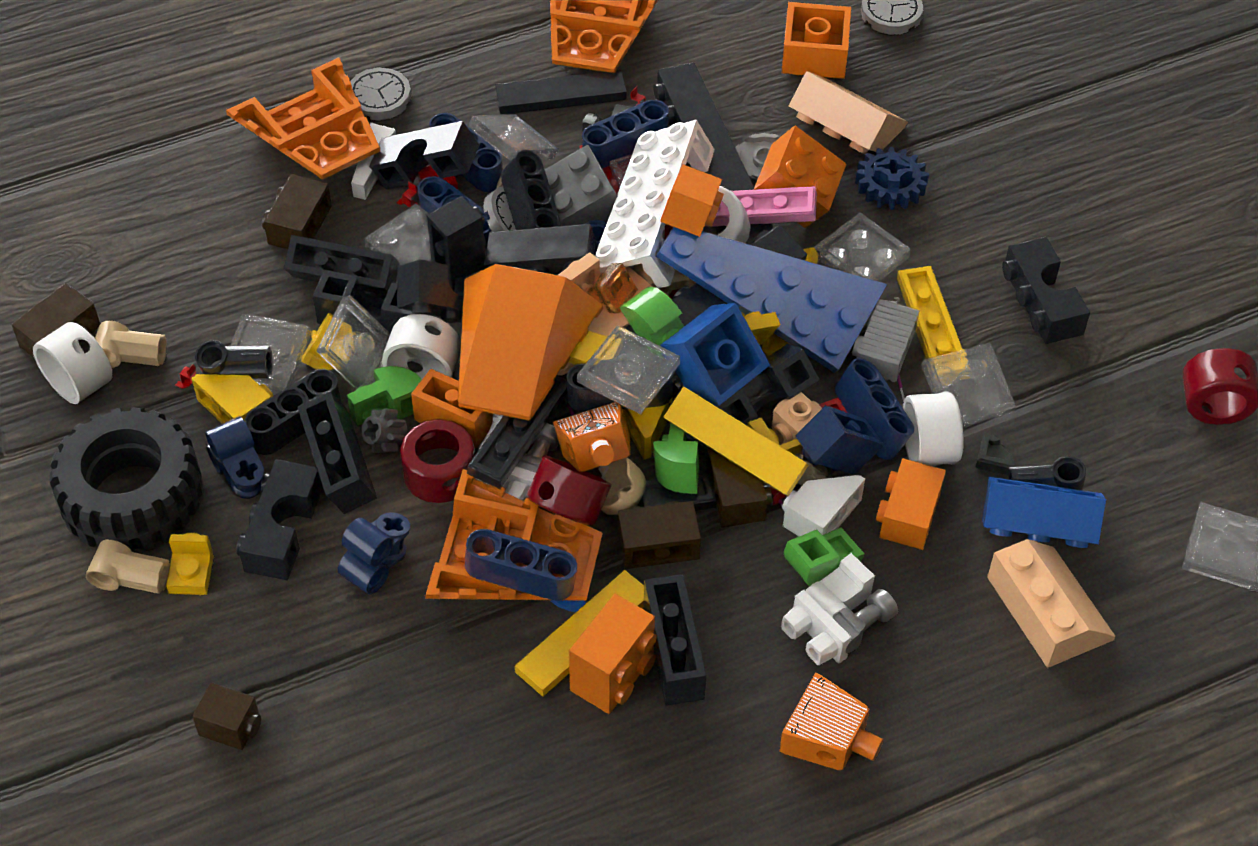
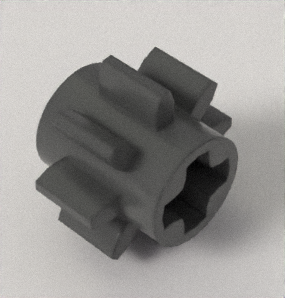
M396 409L371 410L372 416L368 417L362 425L364 442L373 444V453L398 452L397 445L402 444L403 438L408 433L406 421L397 418L398 410Z

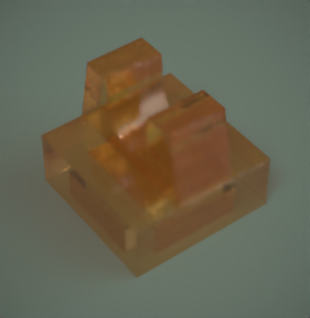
M611 263L587 293L605 305L609 313H620L619 307L629 301L638 289L623 263Z

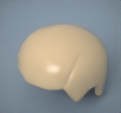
M624 458L608 465L609 468L605 477L606 481L610 482L612 486L601 509L607 515H618L619 510H627L630 507L637 506L645 492V476L629 458ZM602 467V473H604L606 467Z

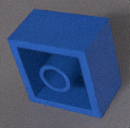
M736 303L710 306L661 344L684 387L715 406H720L770 366Z

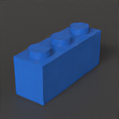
M989 477L982 522L983 526L990 528L989 532L994 535L1010 537L1013 532L1028 534L1027 538L1033 541L1050 542V538L1053 537L1066 539L1065 544L1069 546L1088 548L1089 543L1099 544L1106 499L1102 493Z

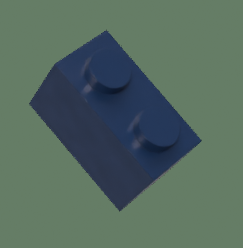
M826 405L795 435L803 446L802 454L810 463L815 466L823 465L829 467L836 472L840 470L850 474L858 472L884 446L865 418Z

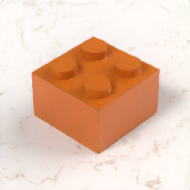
M788 2L781 73L805 75L806 71L821 77L845 79L851 7Z
M795 125L772 143L753 190L815 186L817 192L816 221L830 210L846 163ZM815 221L797 223L806 228Z
M615 593L569 650L570 691L608 714L612 712L618 703L624 704L633 691V683L640 674L645 676L651 670L656 660V655L654 654V644L657 635L654 634L655 616Z

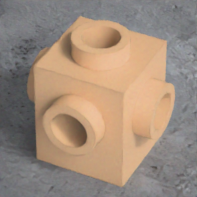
M802 392L791 399L782 400L773 411L772 430L776 433L780 445L797 439L795 435L822 409L817 402L811 401Z

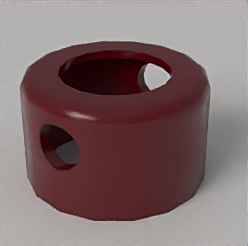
M1230 348L1211 349L1197 354L1183 368L1186 407L1193 418L1207 424H1232L1246 419L1257 410L1258 373L1256 362L1249 354ZM1234 368L1242 369L1246 374V379L1237 376ZM1202 405L1208 407L1211 411V414L1204 411Z
M435 419L424 421L413 427L403 438L400 449L405 485L414 496L426 502L444 503L454 501L462 470H467L469 463L475 456L472 436L463 426L449 420ZM437 448L453 449L458 452L453 460L441 465L427 464L418 457L428 450ZM457 478L456 482L451 486H443L444 482Z
M544 455L528 490L527 498L538 506L564 518L593 526L598 519L612 484L588 471L579 472L572 464Z

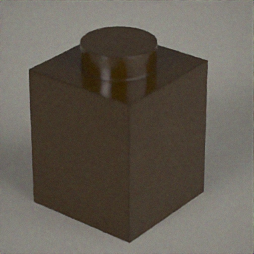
M210 683L192 716L199 736L243 750L249 737H255L261 725V715L259 714L255 697L214 683Z

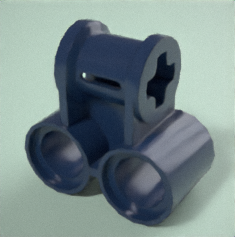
M238 416L206 431L205 435L208 441L206 449L211 462L220 475L224 474L232 491L237 496L246 499L260 494L264 467L253 448L254 440L243 418ZM246 473L248 477H253V479L248 481L245 476L241 477V474Z
M385 513L372 523L364 518L355 519L347 527L341 540L342 546L348 551L339 562L338 573L368 595L376 593L387 580L389 568L405 558L407 548L404 538L410 531L409 520L398 513Z

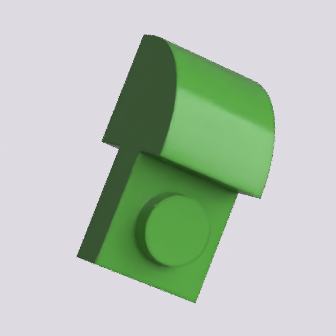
M647 287L619 308L637 336H644L657 357L671 364L661 344L684 327L678 317L682 312L664 292L655 287Z
M386 366L373 370L374 383L361 386L354 392L347 394L350 415L357 426L362 425L368 417L372 416L371 410L396 409L398 410L397 418L403 419L414 414L411 393L422 379L409 369L398 366Z
M670 423L669 434H663L662 441H653L656 478L662 486L679 493L697 494L699 481L698 441H687L686 432Z
M842 528L821 535L816 529L788 541L784 549L785 559L809 587L839 567L840 561L850 553L860 562L864 556V552Z

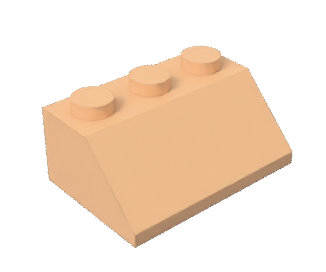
M806 71L789 104V107L798 111L796 115L798 119L810 125L817 121L825 126L823 129L824 133L840 140L841 136L852 140L849 146L863 154L868 153L869 150L876 152L877 148L883 150L908 123V121L837 83Z
M1026 539L994 552L987 578L1047 668L1115 639L1114 633L1054 547Z

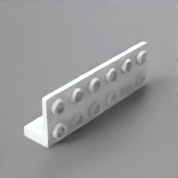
M697 120L686 123L679 122L669 128L655 132L648 131L638 138L620 186L618 197L615 200L595 257L600 260V273L641 263L645 273L651 277L657 288L671 285L675 269L656 257L665 242L662 238V233L666 224L660 222V219L682 164L686 165L688 162L692 168L706 172L709 169L715 150Z

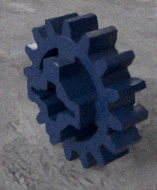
M889 147L888 152L884 153L883 150L877 148L875 156L866 153L865 160L858 163L855 184H858V193H866V202L876 200L878 208H881L885 203L889 204L890 210H894L896 204H900L904 209H907L909 201L917 204L919 203V197L924 196L926 193L929 173L925 172L926 164L917 163L918 155L916 154L911 157L906 156V149H903L900 153H895L894 148Z

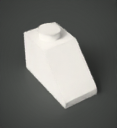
M860 475L806 481L797 492L793 490L786 497L782 509L785 511L783 527L797 536H802L816 529L821 535L838 529L862 500L865 478Z

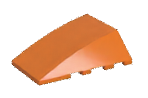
M550 0L552 64L615 73L658 0Z
M339 57L311 70L314 83L313 90L269 111L253 97L227 109V115L322 180L380 152V146L367 118L362 112L361 104L352 90V84L348 75L343 70V64Z
M494 264L464 279L458 406L530 421L554 385V379L558 372L566 367L578 342H582L588 333V327L594 317L598 318L603 310V304L567 277Z
M463 469L454 497L452 520L439 563L435 562L425 599L550 600L479 580L468 574L464 566L467 538L475 530L488 529L570 553L576 559L577 573L574 590L564 600L587 601L603 533L587 525L542 510L528 498L524 501L505 493L506 488L498 489L475 479V477L468 475L467 470ZM477 553V554L480 555V556H487V555H489V554H486V553ZM516 563V564H515V565L521 566V567L527 566V565H525V564H523V563ZM552 574L555 577H565L561 574Z

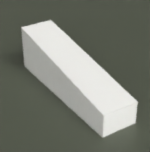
M370 123L378 144L381 138L396 135L394 128ZM374 155L357 163L351 182L353 197L366 200L374 186L377 176L369 167Z

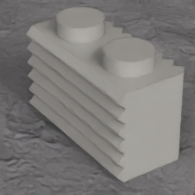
M879 299L875 310H872L863 326L864 329H867L864 337L858 335L854 343L852 356L871 362L885 380L890 379L892 382H896L916 331L920 310Z

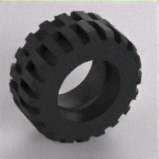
M131 407V411H123L122 408L111 409L110 414L101 416L98 413L91 416L90 422L85 425L82 423L78 424L71 430L73 435L71 437L65 436L59 444V452L53 455L50 464L52 470L49 474L53 495L69 531L73 535L79 536L80 541L90 547H94L96 544L99 546L100 542L108 539L121 542L130 548L132 552H134V549L143 547L144 551L155 548L154 543L161 540L165 543L170 540V535L174 534L175 530L179 529L182 531L190 522L189 514L194 515L199 508V498L203 495V483L192 440L188 433L182 430L179 423L171 418L166 420L165 415L153 410L150 413H145V409ZM134 466L149 467L157 470L156 475L147 484L134 491L122 494H108L97 490L99 485L109 475L118 470Z

